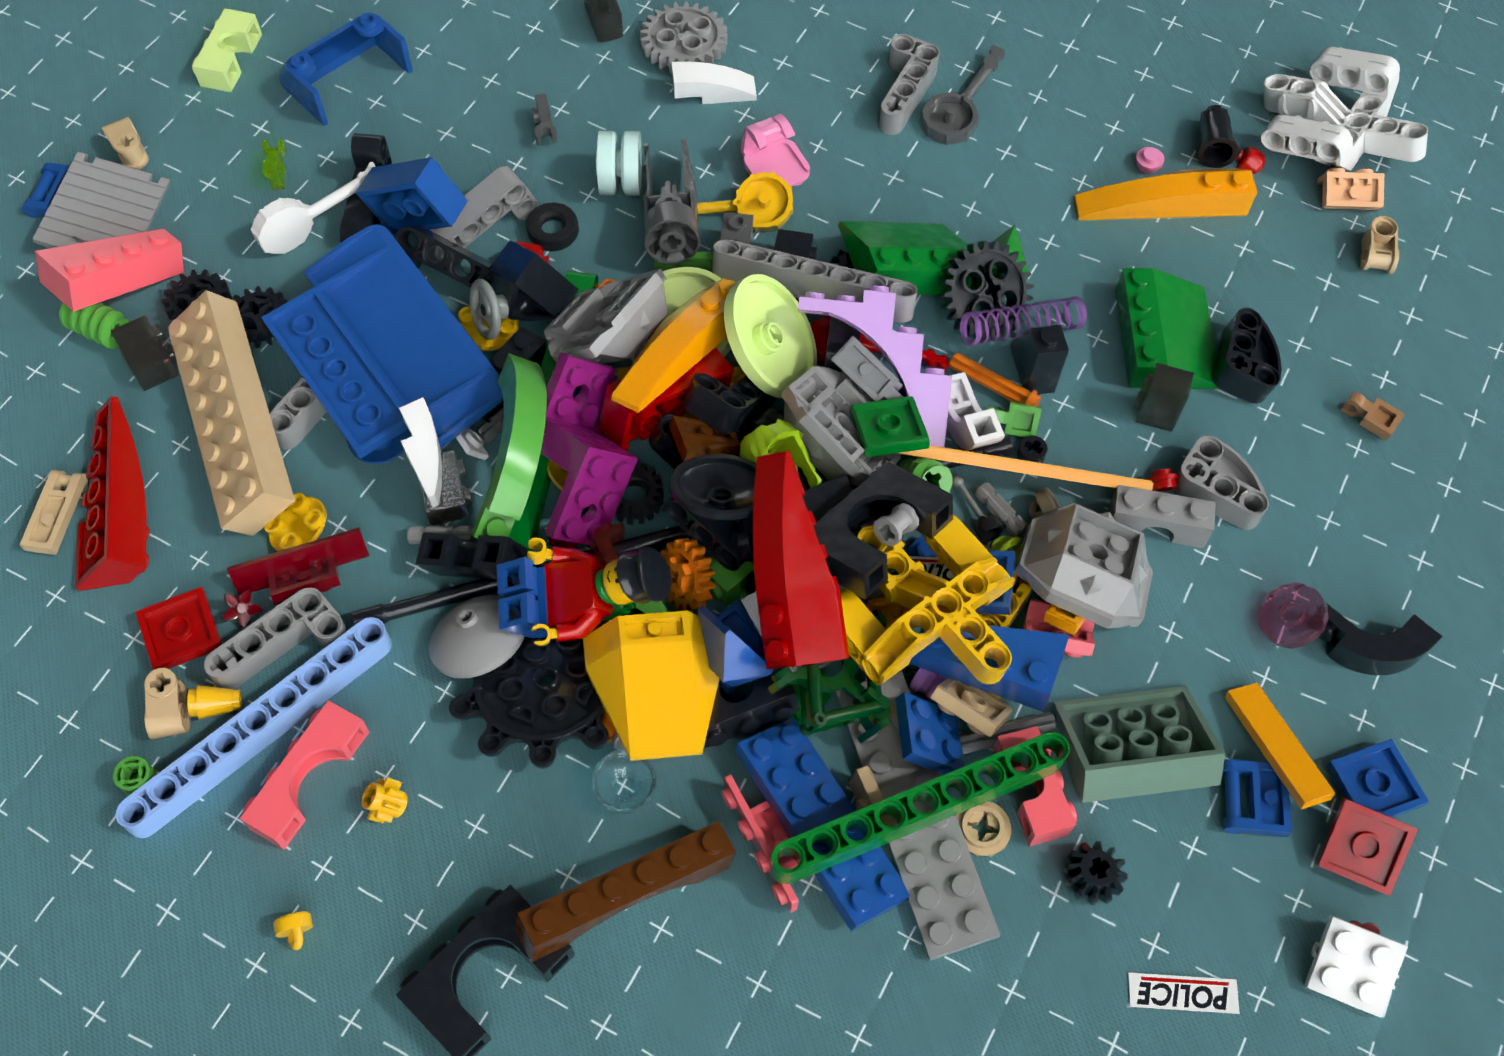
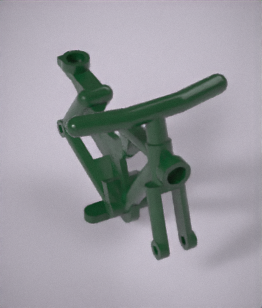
M873 610L871 613L885 628L887 625L885 614L880 610ZM850 655L849 658L841 660L840 672L833 677L821 676L820 668L816 663L808 664L795 672L786 667L771 677L773 684L768 688L771 694L788 685H799L802 717L800 732L803 736L809 737L814 733L860 722L866 731L857 737L861 744L892 723L888 718L890 714V701L887 697L882 696L881 685L875 684L866 675V689L854 679L856 662ZM909 662L902 669L904 678H909L912 675V670L918 671L920 668L910 665ZM843 690L854 699L852 701L854 705L823 712L822 692Z

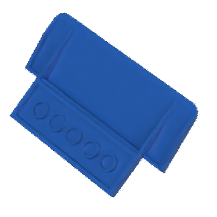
M370 225L341 242L304 271L307 280L313 286L312 289L261 317L268 330L360 459L408 430L399 408L420 398H424L431 414L440 450L503 401V394L497 383L500 376L389 230L382 225Z

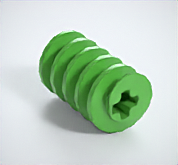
M62 302L59 310L60 322L66 329L73 330L75 333L83 335L97 344H102L108 349H116L122 346L131 332V322L128 319H124V315L120 311L113 310L110 306L103 305L101 302L74 312Z
M915 456L908 457L900 463L899 467L948 493L950 492L953 484L950 469L941 462Z

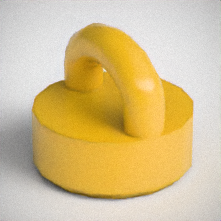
M301 911L277 918L273 922L275 936L278 938L288 937L291 949L294 951L300 950L303 945V932L313 928L311 913Z

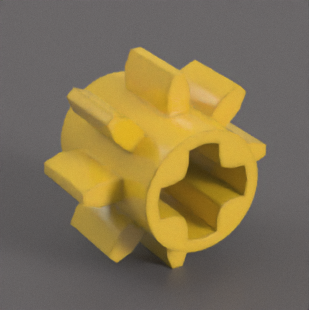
M388 777L385 780L378 778L377 783L372 782L366 787L362 796V807L370 810L367 819L382 824L384 821L391 823L393 818H399L404 813L408 797L405 792L399 790L402 782Z

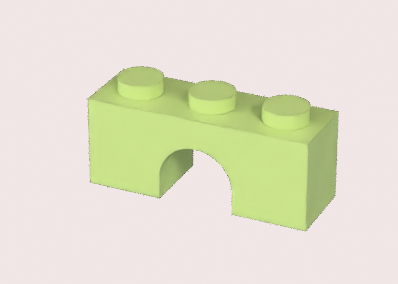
M224 8L219 19L215 21L214 28L209 37L205 39L199 55L193 61L192 69L200 87L232 92L242 73L234 53L246 52L252 54L262 36L255 14Z

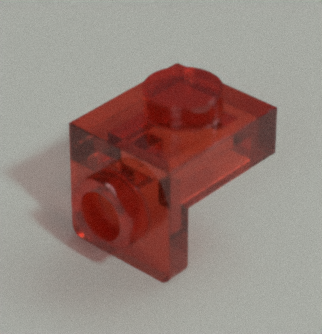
M611 523L597 529L595 535H592L591 547L594 551L592 556L596 557L598 563L606 566L609 562L619 559L612 544L624 538L625 527L622 523L614 526Z

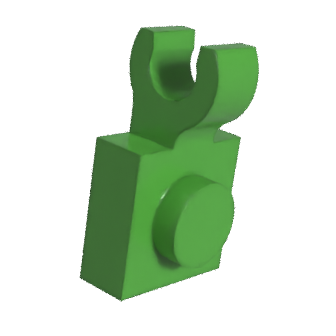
M1010 401L1009 410L1001 407L987 405L986 410L994 408L999 422L1006 424L1005 434L1021 437L1036 436L1042 410L1041 406Z

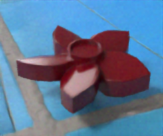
M250 588L243 591L239 598L234 595L224 594L225 603L231 608L223 613L221 620L236 619L237 623L245 629L249 626L250 615L257 614L263 609L258 604L249 603L251 600Z

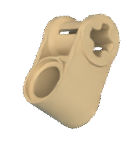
M129 116L102 127L113 150L117 152L123 165L138 170L147 165L149 161L148 155Z
M1378 216L1372 221L1362 238L1360 268L1361 270H1368L1369 268L1385 270L1388 274H1393L1399 261L1398 224L1390 217Z
M167 668L153 670L148 674L144 683L146 706L144 722L149 738L154 740L188 733L190 731V717L188 714L186 686Z

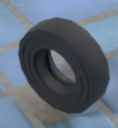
M544 203L536 207L529 214L526 221L529 239L532 243L541 245L543 250L559 251L569 247L576 240L579 232L576 214L570 207L561 203ZM552 220L560 221L564 225L563 229L557 233H546L541 229L545 222Z

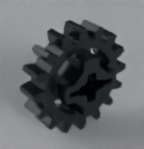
M194 269L191 270L188 277L183 273L179 274L181 279L179 282L173 280L169 282L172 289H164L163 293L166 298L162 299V304L169 319L174 320L206 290L232 300V295L224 279L221 280L218 273L210 276L208 270L204 269L201 275H197Z
M256 286L253 293H250L248 289H244V296L234 295L233 298L237 302L249 345L251 342H254L256 348H260L263 341L272 345L273 335L261 317L284 305L288 300L284 299L281 292L274 294L271 287L262 292L260 286Z

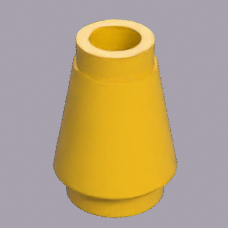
M197 685V689H188L187 705L189 717L198 716L200 720L241 710V690Z

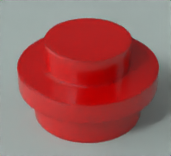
M1160 469L1152 471V477L1146 479L1152 481V491L1163 492L1177 488L1176 481L1179 479V475L1172 474L1171 469Z

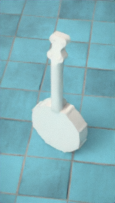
M370 162L367 169L359 172L356 179L312 205L303 204L299 199L278 198V200L271 202L263 209H260L254 219L250 230L255 240L265 253L286 254L306 241L305 239L308 237L314 224L312 219L353 195L371 168L376 167V165Z

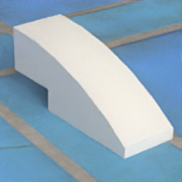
M672 62L675 98L701 97L702 104L757 100L754 76L711 63Z
M420 398L399 408L411 434V437L402 440L401 443L434 508L439 505L442 489L441 450L429 409L424 398Z

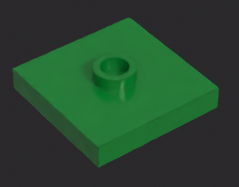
M913 396L850 405V415L861 447L865 450V458L929 449L930 439Z

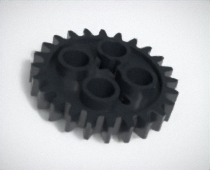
M986 240L979 241L978 245L976 243L967 244V250H957L959 258H949L953 268L942 270L948 276V279L939 281L940 285L946 287V291L941 292L939 297L947 298V302L941 306V309H950L951 312L946 319L957 320L954 325L955 330L960 329V322L964 313L975 311L977 303L980 305L981 311L984 309L990 311L991 309H1001L1005 306L1010 308L1014 305L1021 306L1025 301L1033 300L1032 296L1026 294V290L1033 288L1034 285L1026 283L1025 280L1032 274L1031 272L1022 271L1026 261L1016 262L1019 255L1018 251L1009 253V245L999 247V241H993L988 244ZM993 265L997 267L996 277L992 274ZM967 275H969L972 280L970 288H968L966 285ZM1003 293L1007 300L1005 306L1001 303ZM1019 308L1013 309L1016 314ZM1003 310L1005 315H1007L1008 310ZM1010 312L1008 316L1010 331L1016 330L1014 325L1016 317L1013 312ZM983 313V314H982L985 319H986L988 313ZM1000 313L998 317L999 334L1001 337H1005V318ZM1019 313V315H1018L1019 321H1020V323H1023L1024 320H1023L1022 316H1021L1020 313ZM989 315V336L991 339H995V335L997 336L995 320L992 315ZM970 316L967 322V336L974 334V339H976L975 321ZM979 317L982 326L981 339L984 337L986 339L985 323L982 317Z

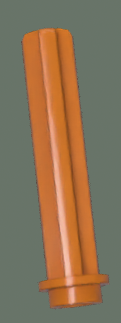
M955 353L950 360L949 367L958 373L965 372L967 378L1009 401L1038 406L1041 400V396L1037 395L1036 390L1031 392L960 353Z

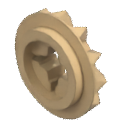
M988 801L956 815L969 852L973 853L976 857H992L1001 850H1004L1008 844L1012 831L1011 823L1005 811L997 804ZM984 816L986 817V829L991 830L992 833H986L984 838L979 841L978 830L973 829L972 826H978Z

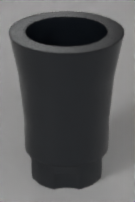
M1221 105L1208 106L1205 111L1201 112L1198 160L1206 167L1222 168L1231 164L1237 158L1239 149L1234 139L1231 118L1227 109L1222 108Z

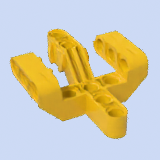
M953 515V520L932 539L923 534L927 545L938 556L937 561L941 565L945 564L956 576L950 581L925 572L924 565L920 561L915 563L902 549L905 546L902 541L894 546H887L876 537L874 525L862 528L857 538L874 545L878 550L887 554L888 568L895 569L900 574L891 575L888 573V580L879 589L884 593L889 603L895 602L911 609L886 630L855 593L845 587L840 590L849 655L875 684L882 685L906 667L913 656L940 637L977 680L987 685L999 682L1011 664V652L975 610L982 605H989L1009 590L1016 580L1010 577L1007 571L997 563L998 560L990 554L955 515ZM937 606H946L950 609L951 613H943ZM910 625L922 627L925 633L919 634L914 632ZM960 632L972 634L975 640L965 639ZM985 658L996 661L999 668L990 667L985 662Z

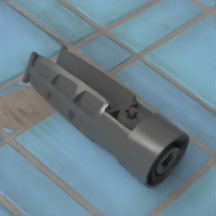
M681 139L685 192H678L677 185H671V181H666L665 186L660 187L661 195H655L653 166L649 144L644 143L643 218L645 248L653 259L661 263L679 264L686 262L696 254L700 245L697 193L687 139Z

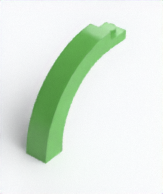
M508 353L497 382L501 388L504 401L501 442L491 482L471 532L475 538H478L479 535L509 537L515 520H520L523 514L541 453L547 409L544 374L538 363Z

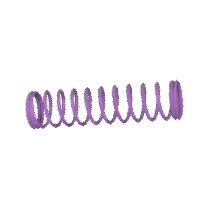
M1074 296L1062 300L1055 299L1052 301L1046 300L1042 303L1014 305L1011 308L1005 306L1001 309L994 308L990 311L984 309L980 313L977 311L966 312L961 318L960 332L963 340L970 346L977 345L979 342L985 344L988 339L991 342H996L998 337L1003 341L1007 340L1008 336L1016 339L1019 334L1020 336L1022 335L1018 318L1020 310L1026 315L1027 330L1031 328L1028 316L1031 308L1036 313L1037 327H1041L1039 316L1041 307L1046 311L1047 326H1051L1049 314L1051 305L1056 309L1057 325H1060L1061 315L1058 309L1061 303L1065 306L1064 316L1068 324L1062 330L1066 331L1069 327L1075 330L1084 326L1087 310L1083 300ZM1074 300H1076V301L1079 303L1080 307H1081L1082 319H1081L1080 309H1079L1078 305L1076 304V302H1075ZM1071 302L1074 303L1078 311L1079 320L1077 326L1071 322L1069 311ZM1019 308L1017 314L1013 309ZM1003 310H1008L1007 315H1005ZM998 311L997 316L995 317L992 312ZM1010 312H1013L1016 317L1017 334L1015 336L1010 334V324L1008 321ZM983 313H988L986 319L982 315ZM1000 313L1005 318L1007 335L1004 338L999 334L998 317ZM989 315H992L995 320L997 333L995 339H991L989 336ZM970 316L975 321L976 339L974 342H971L967 336V322ZM979 317H982L985 323L986 339L984 341L980 340L982 326Z

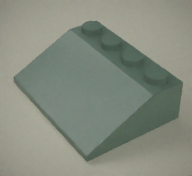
M1187 686L1054 702L1053 708L1060 734L1067 739L1070 746V752L1066 759L1071 778L1082 803L1219 786L1221 784L1225 752Z

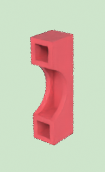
M328 700L322 708L317 709L313 713L309 726L302 736L297 737L290 744L287 756L281 764L269 772L265 785L258 795L248 800L240 820L249 830L285 850L306 821L298 805V791L303 779L313 768L331 760L349 761L370 733L364 721Z

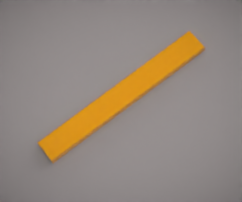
M931 445L929 449L899 453L1117 488L1118 485L1151 491L1153 489V483L1149 480Z

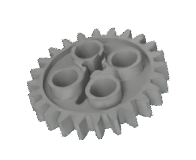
M685 1L683 7H679L677 2H674V8H669L665 4L663 5V12L655 9V16L647 15V22L642 23L640 39L644 56L650 57L651 64L659 62V69L669 66V73H672V62L690 61L714 64V59L721 60V53L726 52V45L728 44L727 26L723 25V18H717L716 11L709 13L708 6L699 9V4L695 3L693 7H689L687 1Z

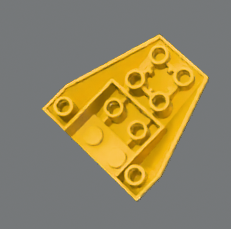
M689 611L617 616L591 632L586 638H583L586 672L630 761L703 754L720 678L709 667L698 615Z

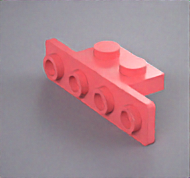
M729 774L724 777L725 789L721 791L722 797L729 810L736 809L741 819L737 824L746 841H753L758 851L754 853L759 868L763 873L769 872L771 875L770 863L773 849L777 844L791 837L767 801L749 809L735 780ZM783 856L778 859L779 865L785 869H792L797 866L795 859L790 856ZM771 875L775 883L771 885V889L779 905L786 904L790 913L797 910L799 901L791 885L779 883Z

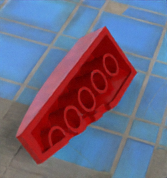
M111 396L96 412L90 449L96 451V453L92 456L86 473V477L92 479V483L88 493L83 495L81 507L87 508L85 522L78 523L75 589L80 591L128 584L140 573H143L149 563V555L146 553V541L150 530L147 526L145 489L139 457L129 424L119 399L115 396Z
M790 451L757 456L753 505V552L756 596L766 669L802 666L849 658L840 587L836 576H831L826 562L828 554L824 544L819 543L814 526L817 524L812 511H808L803 499L805 491Z

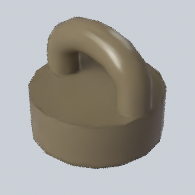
M1046 487L1035 493L1036 500L1029 506V515L1034 519L1061 508L1055 495L1049 488ZM1040 506L1041 511L1037 512V508Z

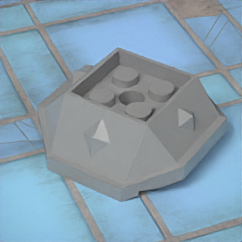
M657 269L607 283L599 289L595 288L580 292L544 330L548 340L549 351L554 361L557 363L561 352L601 364L630 359L668 316L664 282L667 278L662 270Z
M812 366L780 394L785 401L784 421H788L796 429L804 433L802 441L809 454L810 462L828 481L841 475H847L850 485H861L872 472L877 471L887 461L896 465L901 459V454L899 453L865 458V450L861 447L850 415V405L874 402V400L843 371L838 372L826 367Z
M1072 503L1032 519L1027 527L1015 568V573L1022 580L1026 579L1032 589L1044 601L1107 629L1124 626L1138 627L1144 619L1153 571L1147 560L1144 533L1115 521L1110 512L1098 514L1083 506Z

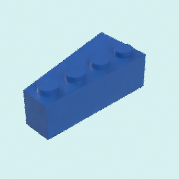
M988 625L1009 648L1012 656L1009 668L1001 680L995 684L987 685L977 680L940 637L911 658L910 665L1043 712L1050 697L1070 635ZM921 627V630H920L919 634H920V633H925V631H924V629H923L922 627ZM960 632L965 639L975 640L972 634ZM985 658V662L990 667L999 668L996 661Z

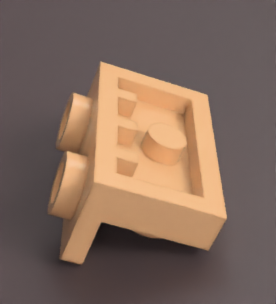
M1331 168L1317 180L1318 185H1323L1322 208L1380 210L1384 208V173H1374L1372 169L1345 172L1344 168Z

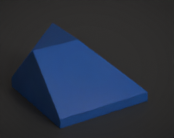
M703 604L700 606L698 613L709 667L723 682H726L731 687H735L768 676L774 671V669H766V662Z

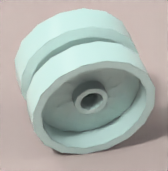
M615 131L598 132L596 175L600 195H615L618 191L619 177H621L622 190L626 196L641 195L642 143L640 131H625L622 135L621 149H619L618 137Z

